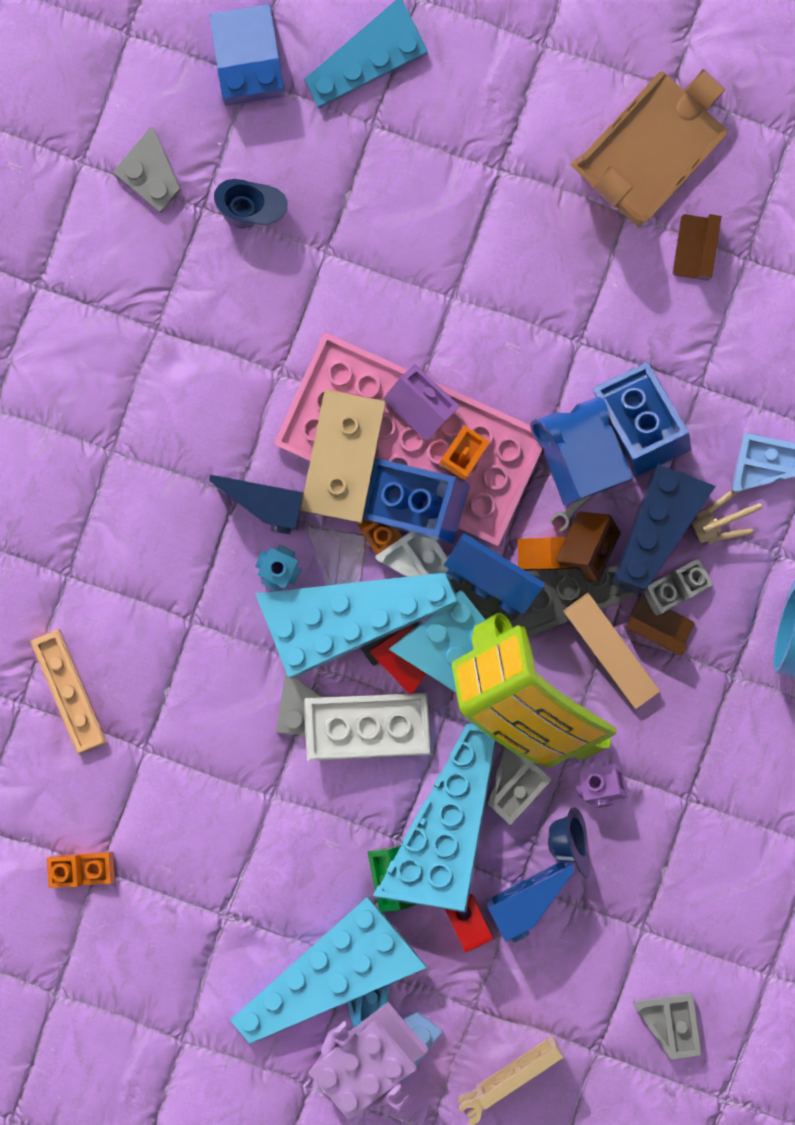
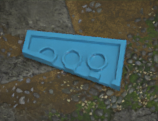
M395 0L304 79L318 109L428 54V50L403 0Z

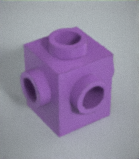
M600 761L588 764V769L579 770L580 779L577 780L578 794L580 798H584L585 802L591 805L594 804V808L608 807L613 805L612 800L627 798L622 767L617 764L606 765V762Z

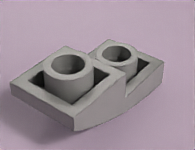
M697 558L649 584L643 594L655 616L709 588L713 583L700 559Z

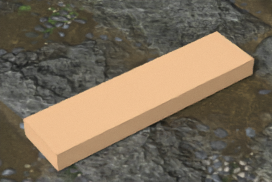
M586 593L563 610L635 710L660 692L589 593Z
M58 629L31 640V645L77 755L106 743V738L61 630Z

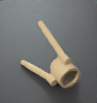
M729 491L708 508L698 512L696 515L697 519L693 520L691 525L700 544L707 541L710 545L717 541L750 535L754 532L752 528L721 534L717 533L722 532L721 526L761 510L763 505L760 503L720 520H717L715 514L709 517L711 513L738 493Z

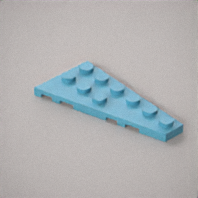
M461 590L456 593L459 601L458 604L427 617L389 648L390 651L456 692L452 662L474 650L471 638L474 626L485 621Z
M466 724L449 755L450 758L443 771L438 775L427 800L425 799L404 837L403 844L397 855L387 868V873L380 886L375 890L374 897L466 913L496 747V740L474 724Z

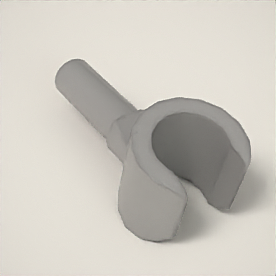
M583 498L576 501L564 512H556L550 522L557 516L564 517L566 524L558 531L565 530L569 525L570 518L588 499Z

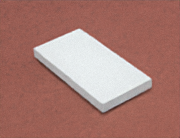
M427 693L304 699L307 761L431 755Z

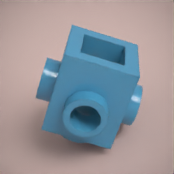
M280 544L277 549L270 547L268 552L263 550L255 565L256 568L260 569L257 575L263 578L261 584L275 591H278L280 586L287 588L289 583L295 585L302 570L297 567L300 560L294 558L296 552ZM281 562L284 569L280 574H275L272 571L273 563Z

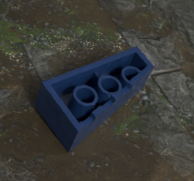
M657 464L649 477L611 585L640 596L647 589L716 486Z

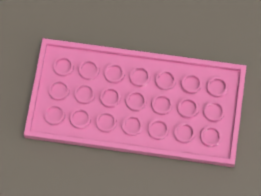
M324 332L273 445L310 461L325 389L384 401L383 397L408 369ZM436 383L460 407L429 440H425L386 403L375 458L454 476L438 466V464L464 425L490 441L464 481L470 484L458 529L499 546L543 449L534 438L530 425Z

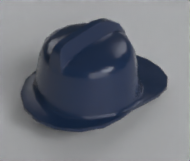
M229 179L220 183L214 191V202L217 209L223 214L224 219L236 228L244 229L250 228L255 224L268 225L275 223L283 218L288 210V201L284 193L278 188L241 179Z
M573 807L570 808L568 816L555 820L550 825L548 848L552 856L557 860L575 862L581 875L588 878L590 876V864L587 853L586 826L579 809Z

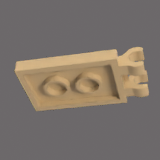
M553 1035L478 1084L471 1092L464 1093L458 1098L459 1110L461 1112L467 1108H473L467 1112L469 1125H475L480 1121L483 1109L486 1110L563 1058L560 1046Z

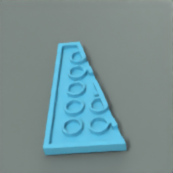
M446 573L255 593L287 676L291 679L459 603Z
M366 897L231 1018L230 1021L247 1042L252 1044L429 967L369 897Z

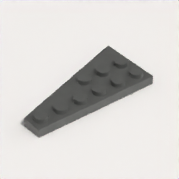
M617 566L606 567L599 583L588 582L580 568L525 570L545 584L524 615L517 611L515 616L498 607L501 603L499 599L491 595L487 600L472 591L475 585L464 579L462 583H459L453 578L450 579L455 594L459 590L463 591L485 620L497 613H501L508 618L512 628L516 626L524 627L528 637L570 621L563 610L586 593L590 594L600 609L637 595L611 585Z

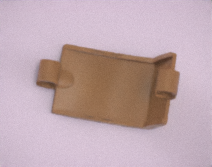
M702 69L684 90L668 75L660 71L583 155L575 158L570 166L592 185L591 187L609 204L619 209L640 228L649 221L728 134V130L707 112L726 89L705 69Z

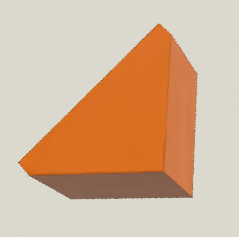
M464 425L438 466L465 481L490 441Z
M566 537L517 539L518 567L521 569L579 568L559 565L556 560Z

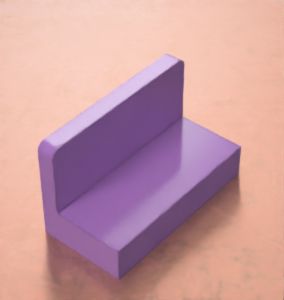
M416 364L402 375L383 397V400L425 440H429L460 407Z

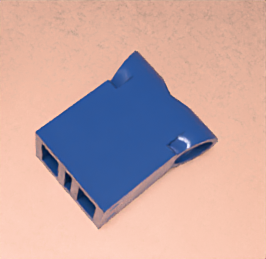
M601 396L577 404L570 413L556 412L532 420L530 423L534 438L545 449L544 455L564 506L620 485L633 478L613 428L608 425V408Z

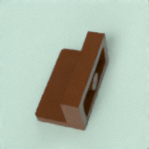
M688 214L681 216L672 271L673 275L706 281L712 278L722 216L709 214L707 217Z
M578 512L556 559L559 565L579 567L588 582L599 583L621 534L612 516L609 514Z
M641 595L624 627L682 656L687 647L685 642L695 623L671 609L655 616L646 597Z

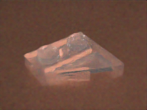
M314 526L307 527L308 538L311 537L317 553L315 555L317 563L324 573L325 585L362 582L367 534Z

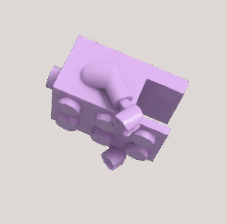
M387 1002L351 1031L346 1029L347 1023L345 1021L337 1028L330 1030L321 1048L322 1054L308 1072L321 1087L324 1097L329 1101H333L348 1120L366 1107L373 1109L391 1105L395 1109H400L410 1096L400 1092L399 1089L402 1086L399 1082L416 1070L417 1067L414 1062L425 1055L428 1050L427 1046Z

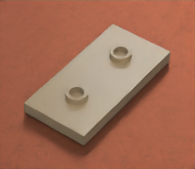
M324 390L300 509L301 512L362 523L386 401Z

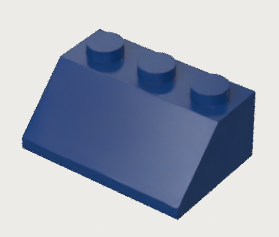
M465 533L462 534L444 563V566L448 568L446 572L448 576L459 583H462L464 579L473 583L475 586L472 591L487 600L491 595L499 599L501 603L498 607L515 616L517 611L524 615L545 584Z

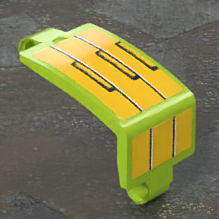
M497 613L474 626L473 635H471L474 650L452 662L459 708L469 721L509 750L546 768H550L570 757L585 760L610 747L611 737L617 734L616 728L562 694L536 672L531 646L524 627L516 626L512 628L508 618L501 613Z

